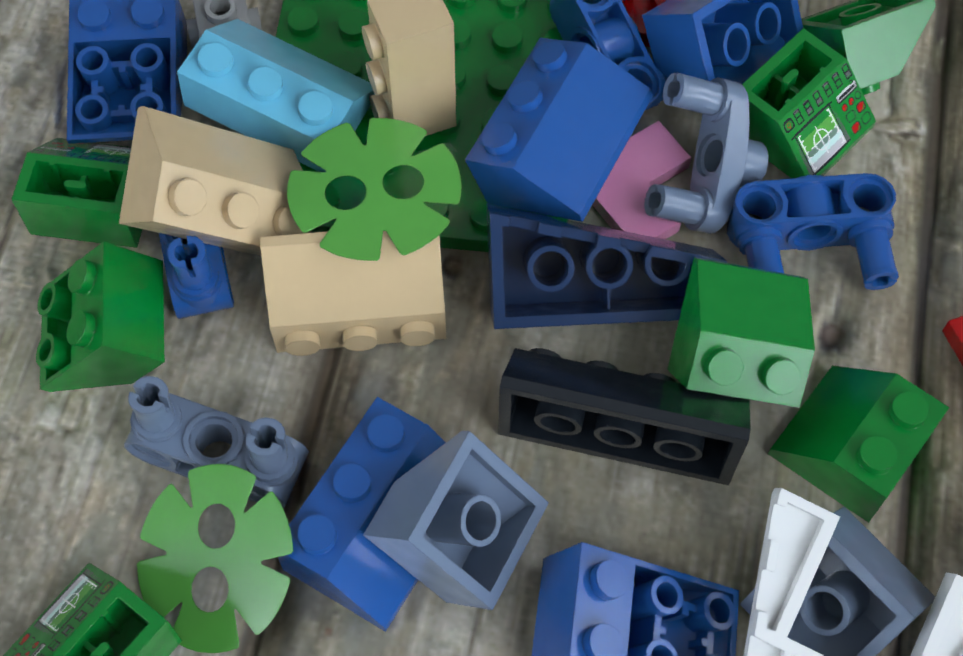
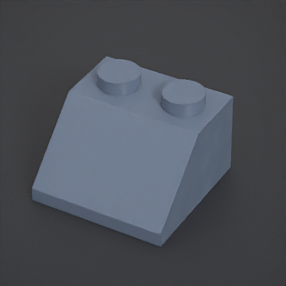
M461 431L393 483L363 536L446 603L493 610L549 502L473 433Z
M844 506L834 512V514L840 516V519L787 638L824 656H877L933 603L935 596ZM755 588L740 603L749 615H751Z

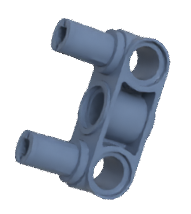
M141 377L133 385L135 393L130 392L128 396L129 405L133 409L130 418L131 431L124 443V448L129 453L144 462L187 478L189 470L204 465L227 464L240 467L256 476V481L248 500L258 502L268 492H274L282 507H285L309 451L301 442L285 435V428L280 422L273 418L265 417L257 419L252 423L230 415L227 412L169 393L165 382L158 377ZM222 441L231 445L227 453L220 457L211 458L202 454L204 449L213 442Z

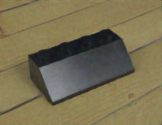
M515 348L500 383L498 435L729 486L750 437L749 399L688 390L682 384L676 383L670 376L660 373L638 375L620 371L616 366L604 361L594 360L582 363L561 358L559 354L548 349L534 348L527 351Z

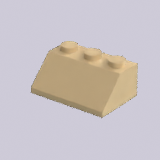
M367 0L369 24L362 26V35L367 52L372 60L366 62V70L371 87L375 95L369 97L374 118L396 119L415 124L427 131L425 136L455 127L454 22L444 1Z
M141 106L137 110L119 224L187 239L186 236H196L205 244L261 256L260 237L303 233L292 217L287 199L290 172L292 170H303L293 149Z
M383 231L381 254L378 261L349 259L322 249L320 242L327 232L260 237L269 327L277 353L287 352L296 356H306L318 352L319 349L345 347L352 351H365L374 348L377 344L402 342L408 346H424L432 343L434 340L446 339L439 236L424 247L403 256L397 250L387 231Z

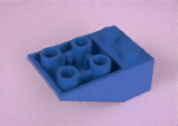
M69 0L68 144L133 140L137 110L141 106L181 117L183 99L177 71L187 58V23L179 0Z
M581 542L543 558L532 656H736L739 590Z

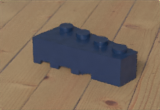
M486 203L490 311L494 329L676 321L680 318L694 257L727 263L726 259L710 248Z

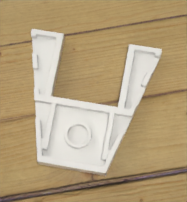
M774 488L771 495L743 656H824L787 637L840 516L783 488ZM945 573L910 656H963L962 576L954 573Z

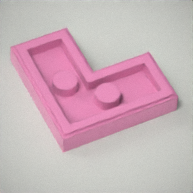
M660 121L655 122L629 138L592 206L611 229L666 240L679 232L681 222L647 215L644 208L646 193L652 185L662 184L688 169L691 156Z

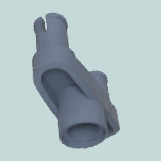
M673 73L667 78L663 88L664 103L702 113L690 190L661 184L652 185L646 193L645 213L652 217L684 223L688 229L711 234L720 230L727 222L739 188L750 182L762 181L767 171L769 155L763 142L749 139V99L747 91L741 83L719 77L708 81L682 73Z

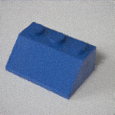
M666 0L642 15L654 64L667 78L673 73H682L708 81L719 77L743 84L803 29L798 0Z
M539 38L465 159L487 203L583 222L653 97L651 89L588 43Z
M377 397L290 522L293 552L289 555L278 557L282 569L386 632L418 582V579L363 536L393 483L446 442L429 425Z

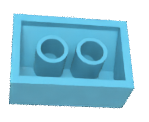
M239 19L206 29L177 71L184 106L245 136L293 149L300 163L318 172L326 171L304 158L301 152L315 138L343 123H349L355 131L371 106L369 97L375 95L370 82Z

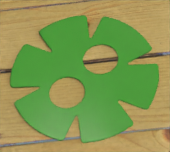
M371 118L368 126L367 143L363 145L352 126L346 122L321 134L301 152L304 158L321 167L326 172L292 170L287 186L289 209L294 221L303 233L336 219L333 226L320 242V247L332 254L355 260L378 261L381 254L383 231H387L399 253L405 256L433 241L449 225L450 220L424 203L454 205L460 203L462 183L458 164L452 153L443 143L412 156L427 134L425 129L415 124L389 118ZM401 165L416 168L424 178L423 188L417 195L411 198L399 199L390 196L383 188L384 175L390 169ZM341 176H353L361 180L366 187V197L363 202L357 207L347 210L331 206L325 198V189L333 179Z
M210 464L194 468L188 472L192 508L173 484H169L157 497L146 517L140 538L165 550L166 555L139 561L137 563V572L144 602L161 616L165 617L178 604L182 603L173 628L182 640L179 645L201 653H222L237 649L240 644L234 613L235 609L256 635H259L276 616L286 596L290 578L262 565L261 562L291 554L293 552V542L285 511L274 492H268L247 512H244L256 481V476L245 469L233 465ZM213 504H222L228 507L235 520L234 534L231 540L221 548H210L205 545L198 531L201 514L207 507ZM206 567H215L221 570L228 582L227 599L222 607L214 612H205L198 608L192 597L193 580L197 573Z

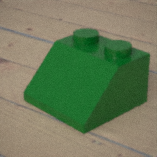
M694 257L667 370L688 390L800 408L815 352L808 279L796 275Z
M832 365L770 448L768 455L869 523L950 407L897 373Z

